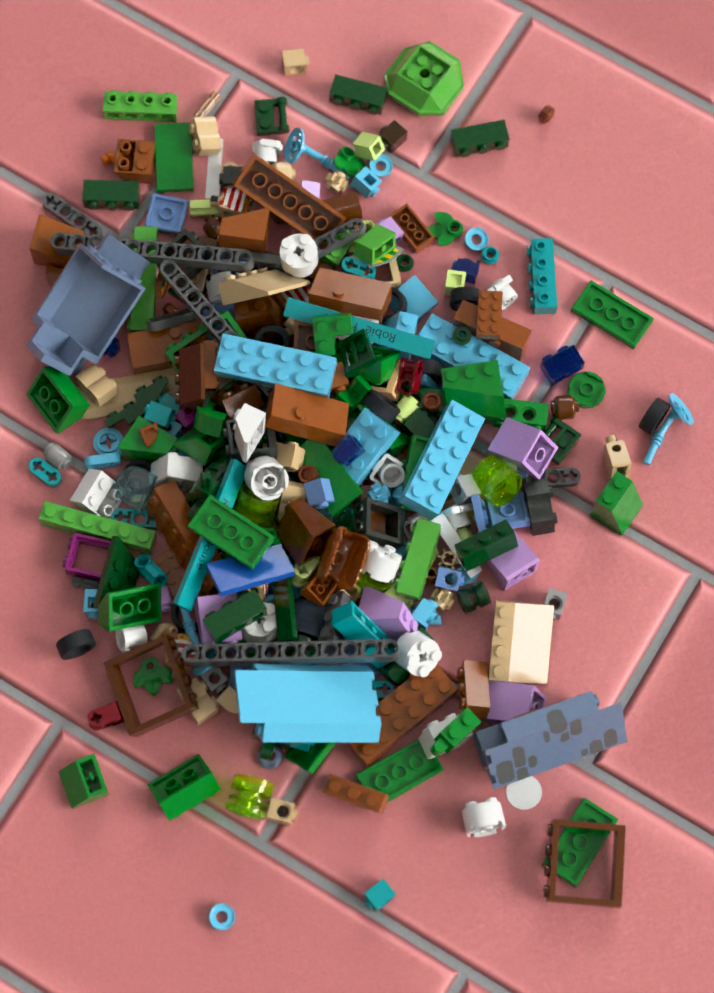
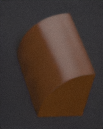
M357 192L323 200L347 218L344 223L354 218L362 219V210Z

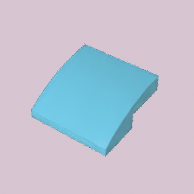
M415 275L398 288L407 300L406 313L418 315V322L423 319L426 313L438 305L436 298ZM391 295L389 307L394 313L399 307V300L396 296Z

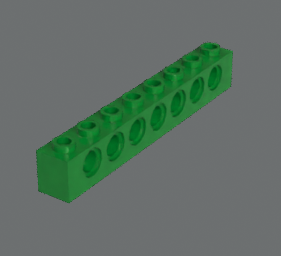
M407 385V389L410 390L411 385ZM420 387L418 393L411 395L420 401L417 406L421 410L423 409L430 416L439 419L446 406L444 390ZM435 392L440 396L441 406L436 412H428L423 408V397L427 393ZM400 394L398 402L402 399L404 395ZM504 398L506 412H511L514 415L510 419L535 427L543 432L545 431L549 404ZM480 415L485 418L482 425L491 424L496 428H500L505 421L496 417ZM530 415L533 419L526 420L523 416Z

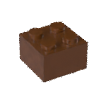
M236 381L231 384V388L227 390L220 389L214 393V396L210 397L211 402L216 404L215 411L227 414L226 420H234L237 409L241 410L244 403L256 409L264 406L256 384Z

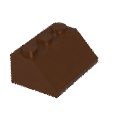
M204 343L181 348L178 355H175V367H178V374H175V385H178V392H175V404H179V410H196L197 406L203 407L205 401Z

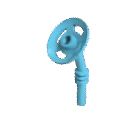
M295 128L291 131L284 149L286 162L290 164L295 163L304 152L321 162V165H324L325 168L327 167L328 170L342 172L346 175V180L351 177L344 172V169H337L332 158H328L327 155L324 156L306 146L304 143V132L301 128Z
M673 393L668 396L672 410H670L657 433L653 434L650 441L651 445L643 460L645 465H650L657 448L661 446L664 440V434L674 419L677 420L679 418L688 425L694 424V419L686 405Z
M179 607L184 620L185 633L189 635L192 644H201L195 632L197 629L194 620L191 619L189 611ZM216 652L209 653L208 659H213L216 656ZM194 667L192 674L199 676L212 667Z

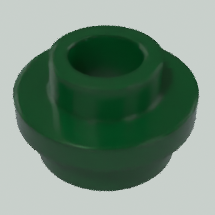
M401 254L396 258L398 270L408 272L413 268L414 260L410 255ZM405 261L408 265L404 266L401 263Z
M458 327L454 330L452 338L456 344L466 345L471 340V332L466 327ZM464 333L465 337L461 338L459 334Z

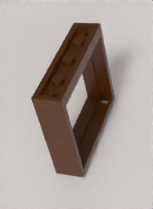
M162 635L104 663L129 736L139 737L199 709L196 699L198 696L192 690V680L189 674H186L184 669L185 661L179 655L177 650L179 645L175 642L173 636ZM163 645L185 704L140 724L119 665Z
M551 820L547 830V836H550L549 844H546L545 855L549 856L548 865L545 864L544 876L547 877V885H544L543 888L546 902L621 908L626 825ZM559 827L614 831L610 900L555 895Z

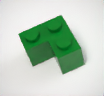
M352 312L313 316L315 353L326 356L336 354L335 336L353 334L354 332Z

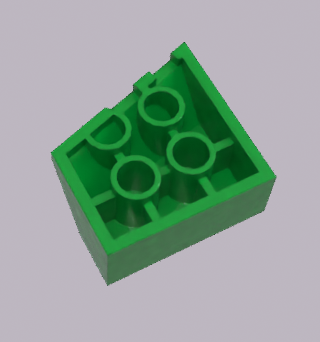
M498 360L441 369L446 405L451 400H454L478 415L506 419Z

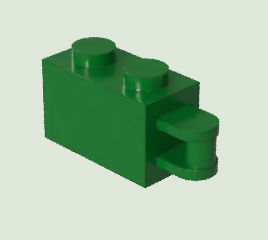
M468 707L435 737L434 740L436 742L430 749L432 755L440 756L444 751L448 754L481 723Z

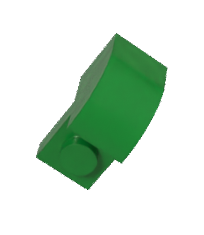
M359 375L354 378L347 390L338 393L334 400L349 403L348 416H350L357 410V405L363 403V400L373 388Z
M209 402L205 408L197 406L193 424L194 428L203 434L220 438L225 427L227 414L215 411V403Z

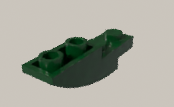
M160 375L152 380L153 384L146 387L143 385L135 390L136 394H134L137 402L133 403V401H130L122 406L124 410L118 413L115 410L106 416L107 420L104 421L107 427L110 428L124 419L130 425L136 421L138 416L142 417L146 405L150 404L151 401L156 402L163 393L169 381L167 376L162 377Z

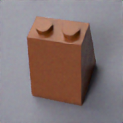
M270 208L222 218L221 225H217L216 246L265 253L270 228Z
M39 215L29 248L34 264L44 266L50 264L59 269H64L72 256L59 255L55 252L50 243L52 235L55 233L85 235V232ZM64 241L59 242L57 246L63 245Z

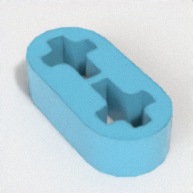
M107 453L88 456L84 458L85 469L99 470L120 466V454Z

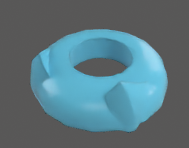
M381 154L376 161L370 160L369 170L377 177H385L392 171V161L386 155ZM376 163H383L385 165V170H377L375 166Z
M476 227L466 233L464 242L471 250L480 251L487 246L489 238L483 229ZM472 236H479L481 243L479 245L473 244L471 241Z
M227 904L214 905L209 914L211 926L218 930L230 928L235 921L233 909ZM218 912L226 913L227 920L225 923H219L216 920Z

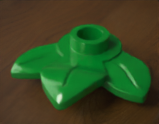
M349 147L339 149L333 161L337 169H344V172L351 177H355L359 173V169L367 167L365 162L360 157L355 156V152Z
M435 213L437 223L428 229L438 239L439 246L450 245L454 238L462 235L463 225L459 221L453 220L452 216L448 213ZM456 228L457 231L453 232L451 231V229Z
M147 657L141 662V668L134 674L133 683L135 687L144 685L151 695L156 696L162 683L171 684L173 683V678L168 667L160 665L159 661L154 657ZM149 663L154 664L152 670L147 669Z

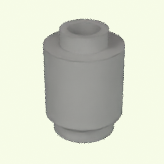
M50 443L43 452L45 459L58 470H65L72 463V456L59 444Z

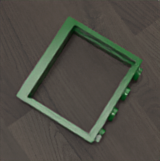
M228 310L224 313L222 311L218 312L239 337L247 338ZM203 324L197 327L198 330L193 334L191 332L185 334L182 337V341L178 344L174 342L166 348L167 351L164 356L177 374L178 367H175L174 354L208 332ZM234 379L220 389L227 390L232 387V383L240 380ZM214 393L205 399L204 408L211 402L210 397L214 396Z

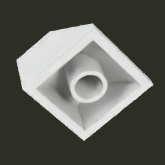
M244 403L241 410L237 409L234 415L235 424L233 430H235L234 438L243 462L247 463L264 434L266 413Z

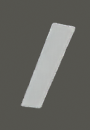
M221 139L222 149L218 155H208L205 198H211L212 195L219 196V173H221L223 139Z
M441 513L431 522L441 524L442 530L440 535L458 559L454 545L462 540L445 515ZM477 566L467 571V574L472 578L480 573L482 569L480 566Z

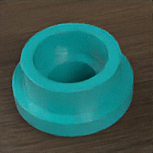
M492 246L484 248L481 252L482 261L489 265L495 264L499 260V251ZM491 254L493 258H488L487 255Z

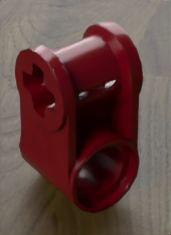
M408 358L401 359L397 384L400 394L412 395L419 392L424 367L423 361H410ZM408 382H409L410 385H411L410 390L407 389V383H408Z
M117 701L90 711L87 717L90 728L96 731L124 722ZM97 716L100 720V723L96 724V722L94 721V717Z

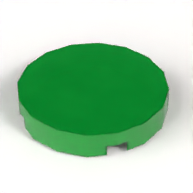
M589 371L574 375L568 386V395H572L574 400L578 401L579 407L584 409L599 405L606 392L602 378L596 373Z

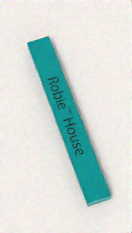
M288 297L283 316L313 324V316L338 314L341 312ZM353 316V334L365 329L370 342L427 359L431 358L436 340Z
M230 459L215 497L230 508L234 505L244 480L246 466L236 459ZM201 536L198 539L173 602L187 611H191L207 573L206 564L211 563L217 548Z

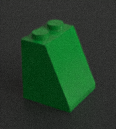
M138 416L119 444L118 449L121 459L124 461L132 462L133 460L141 459L153 463L169 452L179 453V448L174 446L178 438L158 427L156 441L146 448L138 429L152 423Z
M616 471L596 499L590 513L591 516L621 536L643 507L633 481Z

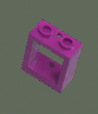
M74 533V537L70 538L68 543L69 555L68 557L65 556L63 561V568H65L66 574L100 582L102 574L75 569L74 564L80 544L109 550L111 541Z

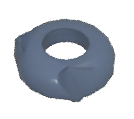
M274 746L275 758L272 761L260 758L262 747L258 751L257 759L263 768L275 769L281 764L283 754L280 747Z

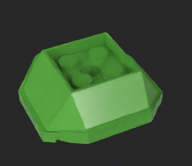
M431 41L405 48L384 74L389 98L417 116H443L464 89L460 60Z

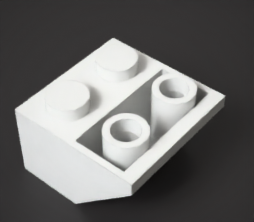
M89 468L70 501L84 512L111 519L113 511L119 507L127 491L103 471Z

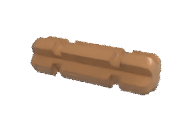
M212 91L209 98L199 107L200 110L193 114V117L207 116L215 106V103L220 100V94Z

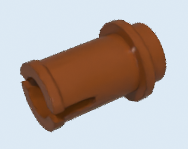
M430 567L425 583L432 586L437 578V570L434 567Z

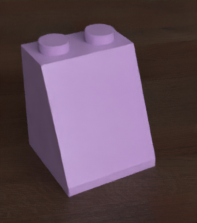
M506 417L488 450L497 459L517 466V469L540 480L558 446L542 430Z
M516 532L518 547L485 562L504 591L536 572L540 562L539 558Z
M364 586L359 608L390 639L398 640L407 632L417 631V621L413 618L403 601L371 587Z
M237 592L221 597L218 594L196 598L194 609L201 644H215L203 626L205 616L211 611L216 612L220 610L226 602L235 601L237 599ZM238 631L218 644L238 643V641L243 640L242 631Z
M490 680L489 695L491 708L485 721L489 724L497 725L529 711L542 709L545 707L546 696L534 685Z

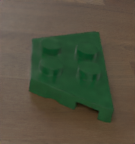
M112 536L93 605L94 608H98L104 596L109 592L135 588L139 574L134 564L135 558L118 536Z

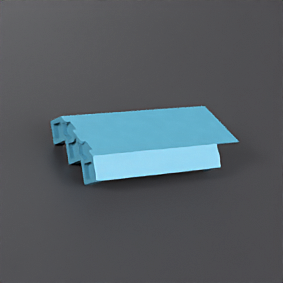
M253 664V670H235L234 676L240 722L256 723L255 732L262 742L379 743L381 719L380 716H376L375 711L376 706H378L376 690H372L374 672L367 665Z

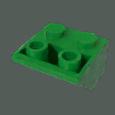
M193 427L174 443V446L205 466L215 458L222 448H225L227 440L223 439V433L218 438L203 434Z
M95 754L78 759L59 771L72 809L110 795Z

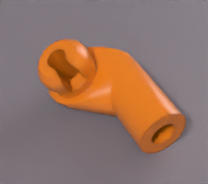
M106 152L101 157V160L105 165L109 163L115 165L116 154Z

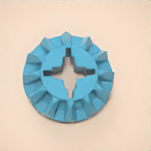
M114 428L101 429L94 437V448L99 454L119 453L118 446L123 440V436ZM107 436L109 437L110 441H114V443L111 444V449H109L107 445H104V443H106Z

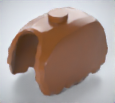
M336 527L328 538L323 550L317 575L318 579L323 582L327 576L332 578L340 589L348 591L353 589L359 581V575L365 566L366 554L370 550V541L365 535L348 532L346 527Z

